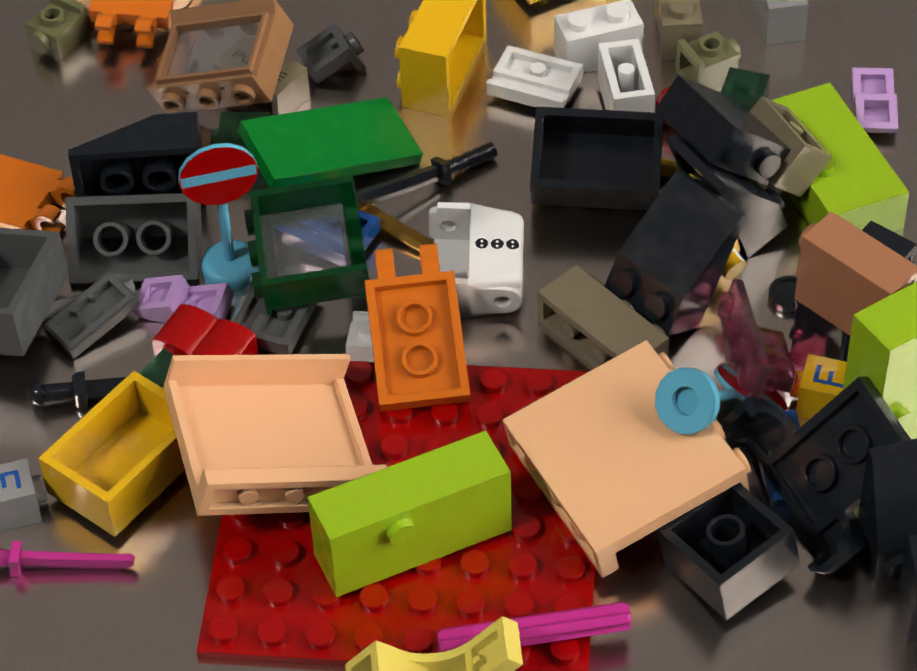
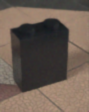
M677 75L655 109L710 164L764 185L769 184L791 151L786 144L735 98L681 75Z

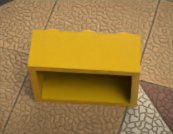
M422 0L419 9L412 11L408 30L405 36H399L395 46V59L400 62L396 86L398 90H401L403 108L449 117L486 40V0Z
M136 371L129 374L38 458L46 492L114 537L185 470L164 389Z

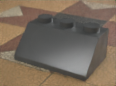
M183 193L65 197L69 284L95 283L109 271L114 273L121 281L132 279L133 282L144 281L145 278L183 275L185 280L199 279L202 243L200 203L193 202Z

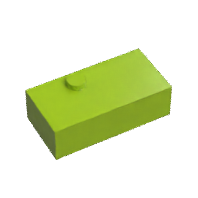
M830 82L771 100L788 107L832 156L831 160L801 197L787 192L808 225L812 223L817 224L830 212H834L860 230L870 221L891 231L904 228L909 198L908 189Z
M917 282L853 314L843 384L844 390L858 377H869L911 440L917 438Z
M487 431L307 497L314 555L336 597L512 530L511 471Z

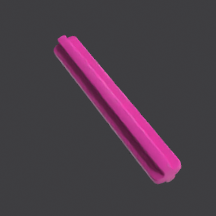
M627 602L510 618L518 622L520 646L627 631L631 629L632 616ZM495 621L438 630L437 643L439 652L449 651L464 645Z

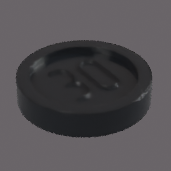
M795 276L779 277L769 286V302L772 307L780 312L795 314L796 310L792 308L797 282Z

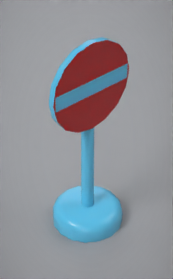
M231 143L212 144L195 151L186 158L180 167L178 182L183 194L193 202L204 205H217L222 241L208 248L201 259V273L207 284L228 283L232 291H238L252 284L251 273L259 272V266H251L248 243L232 238L228 203L239 199L250 191L257 180L258 166L252 153L242 146Z
M725 363L717 365L714 370L716 379L725 390H718L716 383L707 373L697 368L682 367L668 372L659 382L655 393V407L660 420L667 428L678 434H695L707 429L717 417L720 402L731 401L736 398L744 401L747 397H757L768 401L781 411L788 409L782 396L769 384L742 368Z

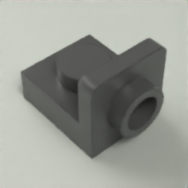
M336 23L296 50L304 66L307 67L310 77L317 84L349 61L359 72L366 69L360 57V54L365 52L363 46L352 32L345 35Z

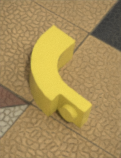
M502 616L464 645L439 653L422 654L407 652L375 640L345 664L346 671H515L523 665L518 622Z

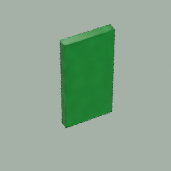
M388 97L242 120L238 127L240 137L249 152L253 154L257 166L270 188L420 164L423 152Z

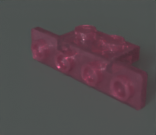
M734 278L729 291H724L721 294L717 314L718 317L722 318L724 339L729 342L731 349L730 359L732 363H735L738 373V386L742 387L745 399L747 397L760 398L762 391L774 392L779 390L792 393L798 376L783 332L757 326L744 282L741 279Z

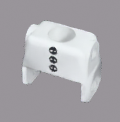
M437 202V206L430 208L429 236L435 239L433 244L437 243L440 272L454 270L460 319L510 313L519 309L522 304L524 220L522 216L513 211L500 210L473 203ZM452 221L455 224L448 226L442 224L441 222Z

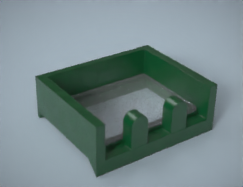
M353 175L250 191L252 209L244 210L248 236L255 235V240L248 241V250L251 266H259V272L251 273L255 299L264 298L267 316L272 315L271 310L352 297L366 299L365 280H369Z

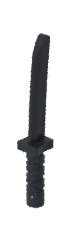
M488 142L472 149V151L455 156L451 160H444L438 156L430 159L431 166L383 183L356 190L357 202L371 205L435 182L448 186L453 184V174H458L464 169L467 170L474 165L483 163V161L497 157V149L492 142Z

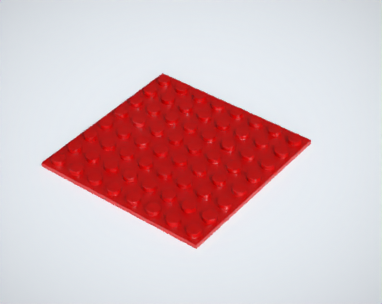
M350 361L344 381L372 465L386 464L389 467L487 431L511 471L512 530L336 597L314 555L309 512L222 515L197 645V657L345 666L348 661L375 640L407 652L422 654L439 653L437 632L442 628L496 621L502 616L510 619L593 606L595 567L510 447L503 424L504 418L589 371L467 365L470 402L380 412L374 362ZM591 636L521 646L523 665L515 671H589Z

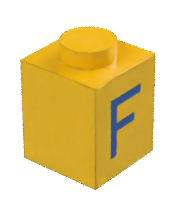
M808 354L804 371L795 370L790 389V396L797 398V417L811 419L843 391L847 362Z

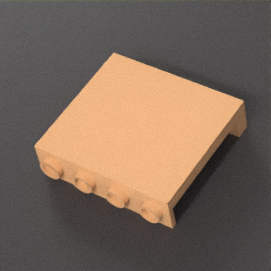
M647 340L503 419L510 447L602 578L619 569L616 552L738 483L749 491L747 474L751 472L749 462L739 448L731 449L726 443L725 433L717 419L707 429L695 434H678L667 428L660 420L655 407V393L659 382L668 372L675 370L668 356L664 352L657 354Z
M349 354L172 355L163 389L197 516L309 512L307 497L387 467L386 464L372 465L344 381V376L351 360Z

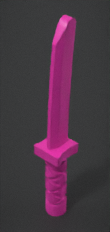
M12 541L11 550L0 549V567H9L10 577L16 578L20 577L21 566L119 570L132 567L135 561L133 554L22 550V541Z

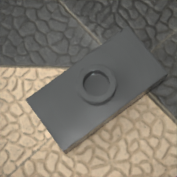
M109 271L43 324L46 333L74 360L141 304L139 298L114 273Z

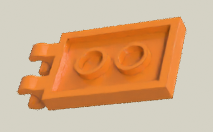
M92 0L89 14L90 21L95 22V29L99 30L97 44L113 45L119 24L135 26L134 32L138 33L136 47L152 49L157 28L169 29L171 21L169 10L174 9L176 0Z
M0 154V228L56 231L61 235L65 229V224L55 221L62 212L60 208L51 204L54 203L66 208L65 197H76L73 177H65L63 171Z
M437 243L419 245L422 274L396 277L393 249L375 250L377 279L365 280V290L380 412L470 402V388L454 270L440 272Z

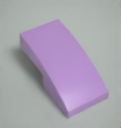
M852 68L851 93L853 115L866 133H898L897 94H894L893 68Z
M183 275L145 278L137 296L141 305L133 313L137 317L165 324L180 304H187L201 308L217 319H226L235 294L228 283L189 286Z

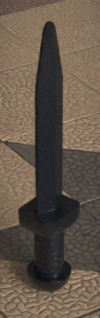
M85 371L72 375V382L42 385L40 380L30 385L28 398L33 405L42 407V402L72 399L75 407L88 408L87 399L104 398L126 377L85 380ZM167 373L142 376L163 388Z

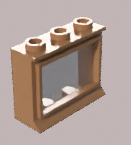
M240 0L169 10L172 27L153 85L147 87L148 92L166 114L272 102L294 24L277 0Z

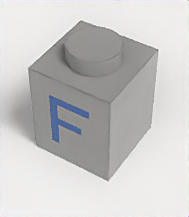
M28 458L0 464V532L43 522L39 503L47 502L41 474L32 476Z

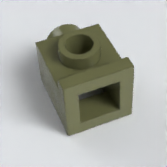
M50 0L44 8L25 24L30 48L39 54H45L60 62L90 35L85 4L76 0Z
M718 31L690 42H686L684 38L676 42L675 71L678 75L709 88L717 87L737 79L738 64L741 58L740 47L734 38L725 39Z

